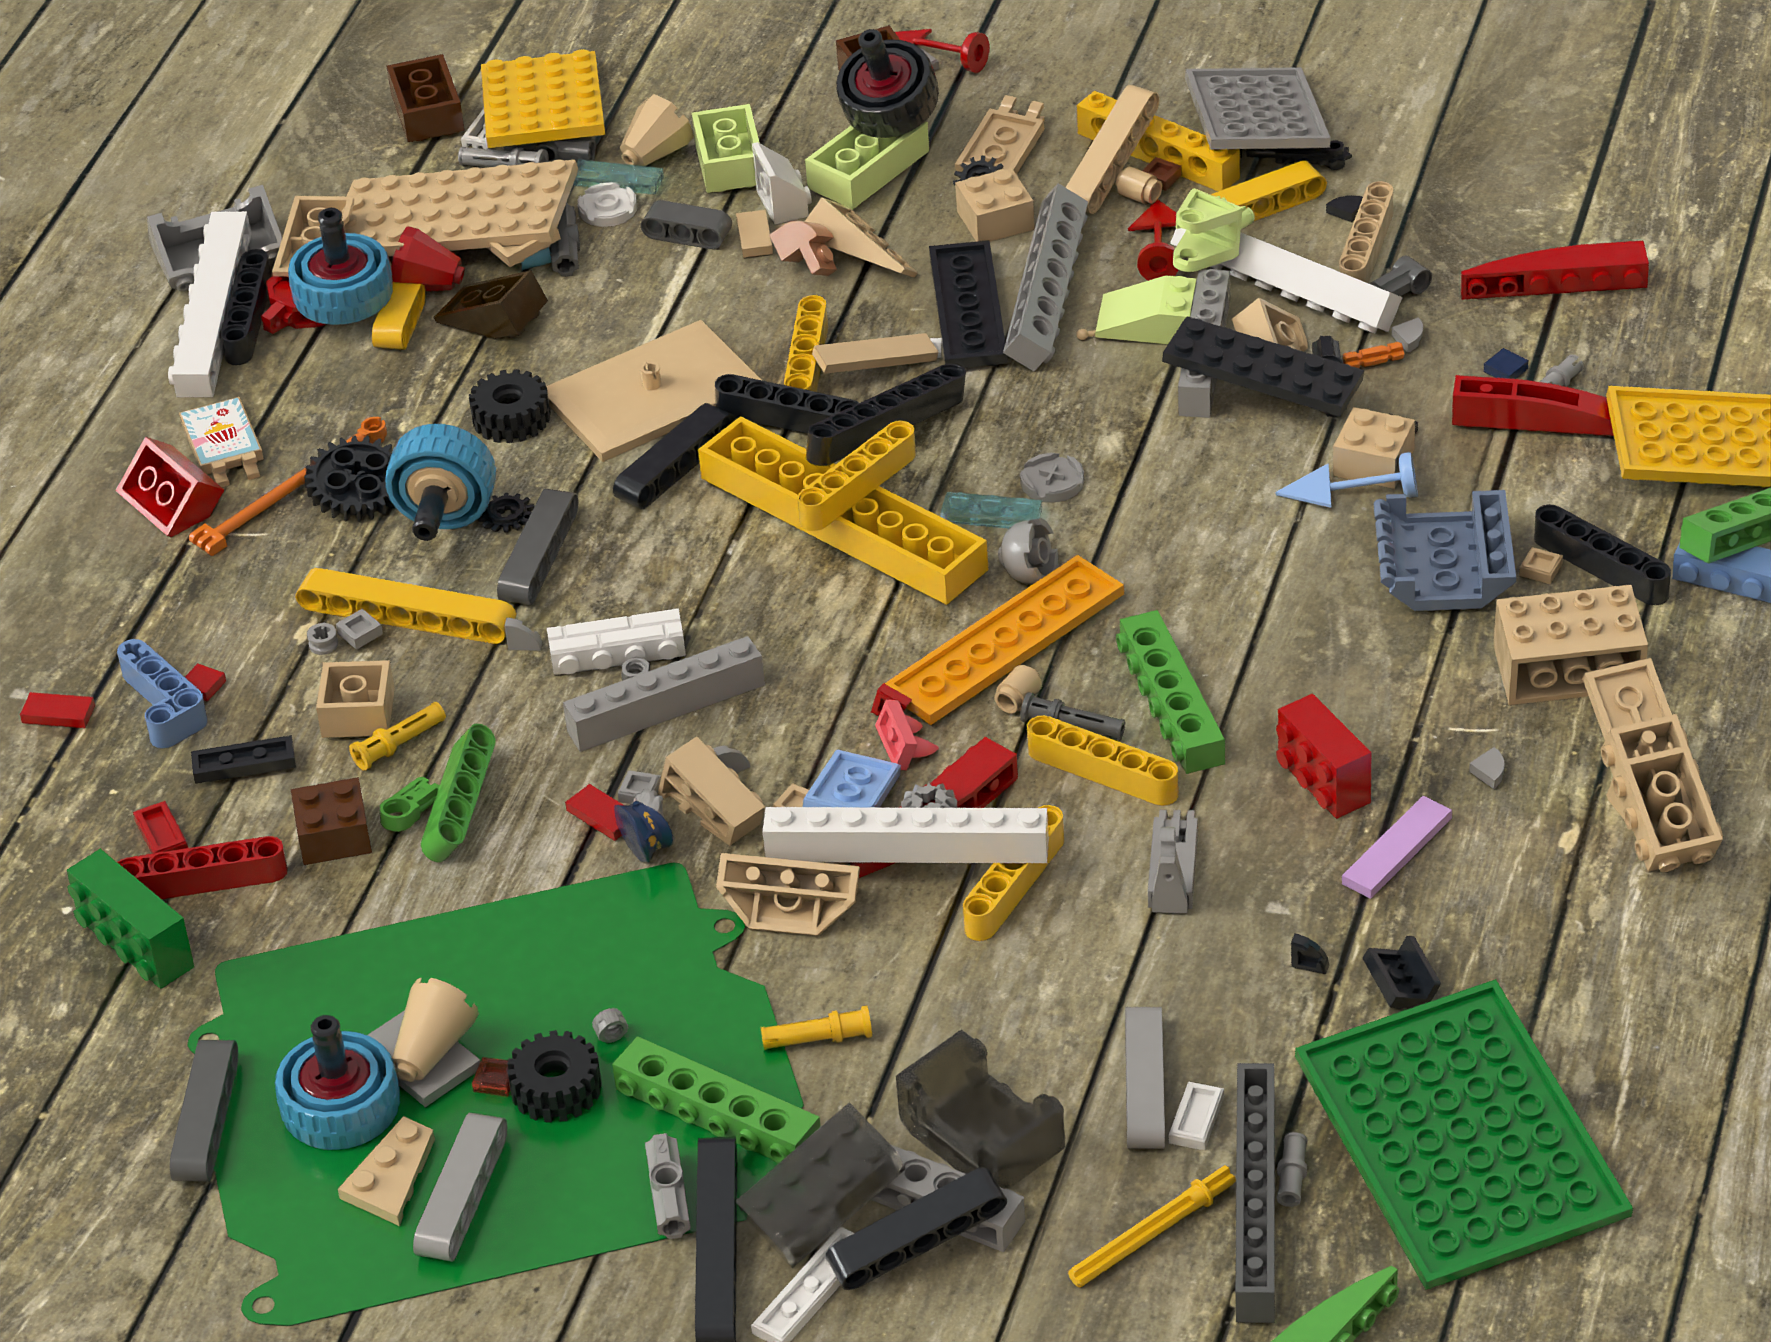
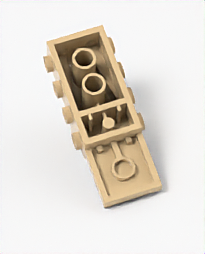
M1643 659L1585 673L1583 681L1605 739L1603 746H1601L1602 760L1606 767L1610 766L1613 774L1606 796L1611 805L1624 819L1627 828L1633 830L1636 838L1635 851L1638 859L1644 861L1648 872L1658 869L1660 872H1668L1678 868L1683 863L1693 861L1694 864H1702L1710 861L1715 856L1723 840L1722 830L1711 809L1709 794L1704 790L1698 764L1690 752L1686 732L1681 727L1677 714L1672 715L1652 659Z

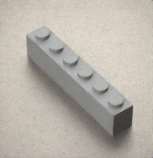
M749 636L567 700L563 702L567 732L578 750L582 752L765 685L762 655Z

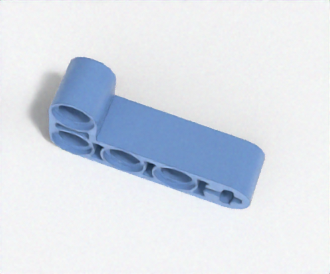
M130 639L119 645L117 654L124 680L152 704L145 712V721L149 739L153 746L156 748H169L206 726V709L203 695L198 688L142 640Z

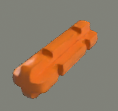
M1394 342L1387 344V347L1380 345L1359 350L1358 353L1355 351L1344 353L1342 360L1344 364L1355 368H1360V365L1367 367L1386 363L1388 359L1392 361L1403 359L1404 348L1402 343Z

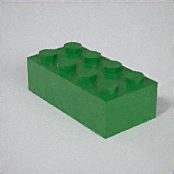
M101 848L66 870L70 883L67 889L74 900L76 909L73 913L77 922L83 928L88 927L92 930L103 945L106 946L108 944L112 947L124 963L129 962L145 981L150 980L162 989L195 967L184 918Z

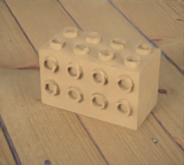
M1632 585L1496 599L1494 649L1508 705L1588 697L1589 695L1583 681L1585 673L1647 659L1648 642Z

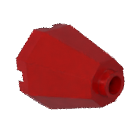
M407 226L398 241L404 245L399 250L396 249L391 264L393 282L423 284L425 291L452 290L455 284L460 285L465 273V267L461 266V258L421 230Z

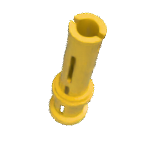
M433 702L431 705L387 730L378 728L371 737L364 741L353 742L349 746L353 761L360 769L368 770L371 768L372 763L384 756H392L396 751V747L436 724L445 721L446 714L444 709L438 702Z
M867 1005L862 1006L861 1010L838 1013L837 1010L828 1013V1017L760 1027L764 1050L831 1038L833 1042L841 1043L843 1038L865 1035L867 1038L872 1037Z

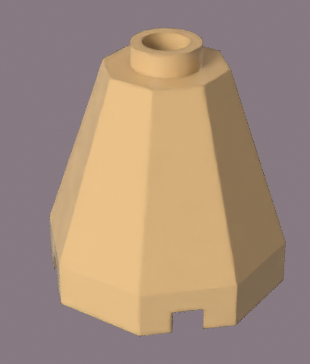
M653 94L637 108L620 146L622 159L627 165L641 169L683 148L694 138L689 120L684 115L679 118L674 113L678 108L672 102Z

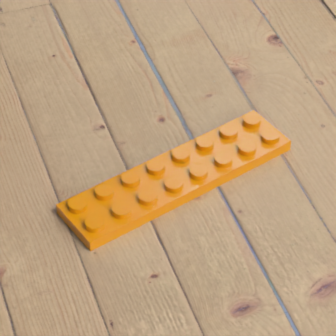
M1076 555L885 684L911 698L912 701L907 709L932 725L1011 672L1016 666L1021 665L1123 596L1124 584L1081 556Z

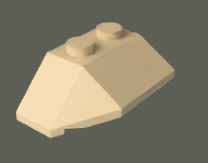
M721 853L716 888L750 930L820 936L856 902L860 867Z

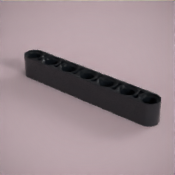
M956 364L941 365L811 425L808 429L806 460L818 466L830 465L848 456L892 422L906 421L915 425L960 404L964 396L966 370Z
M735 1136L698 1138L695 1281L696 1342H736L738 1163Z

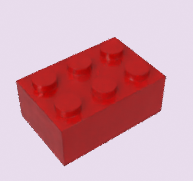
M1313 693L1279 708L1278 725L1276 726L1278 735L1276 756L1280 765L1284 769H1288L1297 778L1300 786L1304 789L1307 788L1316 798L1318 804L1323 809H1327L1336 819L1370 804L1372 752Z

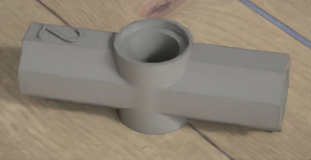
M667 1133L653 1135V1138L645 1143L658 1234L664 1235L668 1239L681 1238L686 1231L690 1230V1221L677 1138H672Z

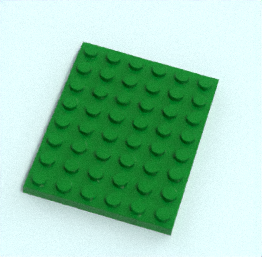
M1496 979L1295 1048L1296 1060L1425 1290L1632 1217L1633 1207Z

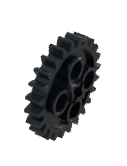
M352 436L351 442L347 443L341 437L339 440L340 445L336 446L328 442V451L319 448L317 449L318 457H310V465L305 467V488H307V496L312 497L313 506L320 505L322 513L331 510L332 518H336L340 513L344 514L345 521H348L351 515H355L357 521L361 522L362 516L365 514L372 520L374 519V512L378 511L382 515H386V506L396 508L389 498L385 482L388 463L393 452L392 444L382 447L381 439L370 443L369 436H366L362 442H358L357 437Z

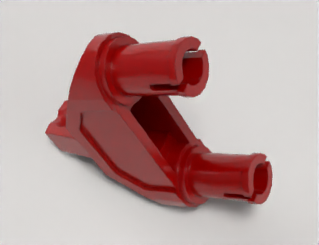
M272 276L266 281L271 306L261 316L265 331L274 334L286 326L302 329L325 325L306 318L298 311L292 298L289 277Z

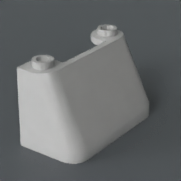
M263 185L248 189L250 196L244 202H241L240 198L235 199L234 207L217 212H247L252 234L248 250H264L268 254L271 267L275 264L282 235ZM162 213L147 216L148 238L171 288L186 291L189 290L190 284H194V265L199 264V245L204 244V225L209 224L211 213L181 222L178 221L177 216L171 217V222L164 220Z

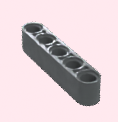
M543 489L499 577L497 585L498 600L533 605L576 518L579 504L577 493Z
M199 1040L197 1043L170 1156V1176L172 1181L210 1182L212 1179L238 1066L239 1055L236 1040Z

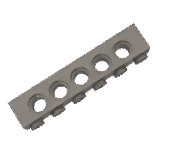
M1201 269L1198 271L1190 317L1226 328L1230 304V271ZM1181 368L1178 383L1179 416L1210 418L1217 379Z
M829 1120L824 1123L805 1149L807 1175L895 1210H899L965 1175V1173L952 1169L946 1164L931 1161L917 1155L915 1152L903 1150L879 1138L867 1136L846 1125H839ZM1001 1188L1007 1198L1005 1208L992 1218L959 1235L1004 1252L1025 1223L1024 1196L1012 1190Z

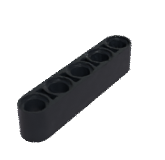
M262 249L248 250L240 258L221 330L225 360L231 365H243L248 363L253 357L262 322L261 316L264 314L268 299L266 281L272 277L268 254Z
M734 374L722 375L715 381L716 407L733 414L735 418L738 419L741 416L751 422L807 434L811 425L859 404L858 401Z
M704 403L619 474L613 485L614 496L640 509L647 508L700 463L698 449L736 420L735 416L714 405Z
M1547 504L1542 505L1536 510L1534 540L1537 545L1549 552L1563 555L1564 560L1612 586L1632 585L1635 598L1646 604L1662 605L1667 602L1670 591L1671 569L1666 563L1559 506Z
M978 1168L838 1241L826 1252V1260L844 1290L857 1289L997 1215L1007 1205V1198L988 1168Z

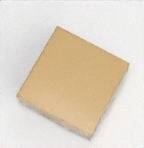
M1532 547L1520 566L1519 576L1551 584L1563 564V555Z

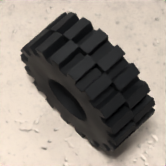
M513 369L512 373L501 370L500 375L488 374V380L481 378L477 381L478 387L473 386L471 388L469 402L473 427H475V431L478 434L482 433L483 438L487 440L493 437V441L500 443L502 439H506V443H513V439L519 438L520 442L527 440V435L530 434L532 437L538 435L537 429L543 431L546 428V422L550 421L551 413L546 384L541 382V378L538 375L532 378V372L525 371L524 374H520L519 369Z
M557 1030L549 1031L550 1036L543 1037L542 1033L534 1035L535 1041L530 1042L528 1039L522 1041V1050L515 1047L512 1051L513 1059L509 1058L507 1063V1073L514 1105H518V1109L522 1114L529 1111L531 1119L537 1120L539 1116H543L544 1122H552L553 1117H559L560 1122L567 1121V1115L571 1113L575 1118L582 1115L581 1108L584 1107L589 1110L593 1106V1099L598 1100L600 1096L599 1088H602L598 1055L591 1042L586 1044L585 1038L581 1035L573 1039V1034L569 1031H565L563 1036H558ZM554 1070L565 1071L564 1074L557 1077L543 1076L545 1073Z

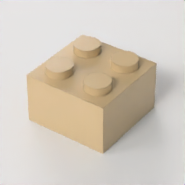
M1012 167L955 182L957 212L976 241L989 240L991 242L1035 230L1033 199Z
M1353 407L1333 446V476L1353 480L1400 472V455L1406 452L1413 453L1415 448V420ZM1399 481L1373 485L1395 489Z
M390 660L323 662L316 705L322 738L372 736L373 732L378 728L386 730L390 728L395 692Z

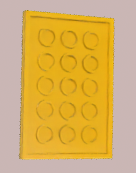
M581 49L574 51L572 54L560 55L559 53H549L544 57L538 58L522 56L512 61L495 59L488 61L486 64H481L488 148L605 135L595 51Z
M1608 386L1606 397L1622 479L1771 487V395Z

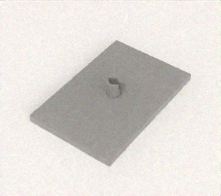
M1302 67L1185 70V80L1210 149L1330 148V135Z

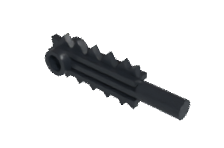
M1338 140L1330 141V148L1246 149L1247 157L1275 158L1276 163H1284L1285 165L1288 163L1294 164L1299 161H1308L1313 165H1327L1331 170L1343 169L1345 161L1352 158V154L1349 153V147H1344L1343 142Z

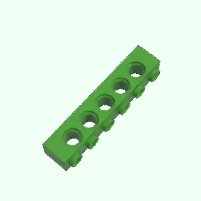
M1771 488L1684 517L1679 548L1706 563H1711L1770 542Z
M1155 610L1120 619V633L1116 634L1117 647L1120 653L1126 654L1128 669L1131 675L1136 674L1141 695H1147L1151 715L1153 718L1158 717L1162 737L1164 740L1169 739L1175 762L1180 761L1186 774L1225 765V738L1159 611Z
M638 1036L612 1064L615 1087L624 1095L633 1096L650 1104L655 1109L664 1110L679 1117L686 1123H693L702 1127L717 1137L735 1136L737 1144H740L746 1150L760 1153L771 1158L777 1164H784L797 1171L806 1161V1147L821 1129L819 1116Z

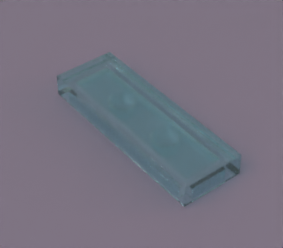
M578 159V172L573 186L591 187L600 183L613 182L619 184L620 188L626 189L627 186L636 193L656 194L664 178L663 168Z

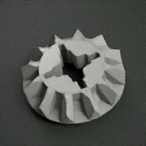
M928 782L927 786L921 787L915 784L913 791H906L904 800L901 801V807L957 808V799H955L954 791L946 790L943 783L935 787Z

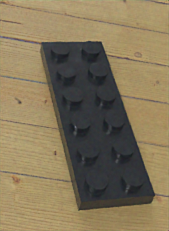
M990 241L929 246L945 364H956L966 368L1008 363V355L1003 353L1006 342Z
M1186 316L1163 351L1162 362L1339 417L1342 416L1364 377V370L1348 364H1342Z

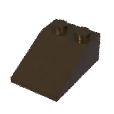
M532 270L464 285L433 318L436 323L495 339L505 336L514 338L525 331V326L529 321L540 315V310L548 302V299Z

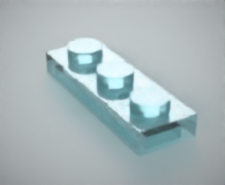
M946 492L940 516L954 524L1009 529L1016 523L1040 518L1042 500Z

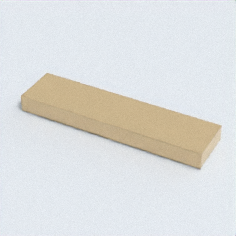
M922 333L815 345L812 355L824 374L931 362L937 360L939 352L928 335Z

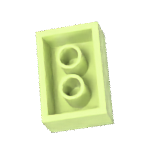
M750 104L692 112L694 142L706 192H724L730 189L756 186L752 143L760 142Z

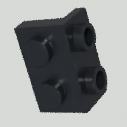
M1406 936L1399 950L1368 948L1362 958L1390 1008L1410 1009L1431 1002L1441 985L1439 978L1414 936Z

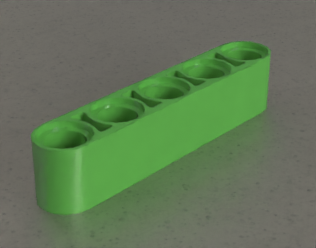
M473 724L452 747L421 840L422 852L431 861H445L465 839L496 742L491 729L483 724Z

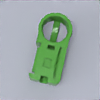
M424 777L416 778L380 804L381 825L387 830L398 832L410 828L420 819V814L434 804L440 785L436 783L430 785L429 780ZM395 812H402V813H403V814L400 815V816H392V815H389V814L395 813Z

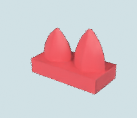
M898 700L885 701L875 726L891 762L901 765V770H907L912 758L929 756L939 750V747L930 741L913 735L921 730L923 725L911 716L904 714Z

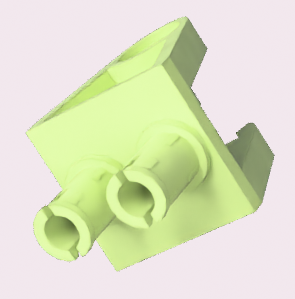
M1193 188L1176 214V228L1186 229L1174 250L1173 266L1184 272H1194L1239 256L1240 232L1243 228L1254 222L1255 216L1253 211L1249 207L1246 209V206L1240 207L1230 203L1224 197L1220 199V196L1215 197Z

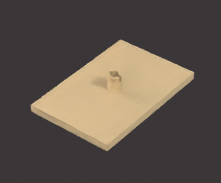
M699 320L546 387L549 406L590 450L604 462L668 434L704 403L716 406L715 381L718 377L725 374H734L757 380L761 379L702 320Z

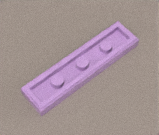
M1422 796L1342 875V885L1371 899L1452 819V810Z

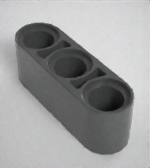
M664 200L654 202L641 222L642 232L651 239L706 249L719 248L732 228V220L724 211Z

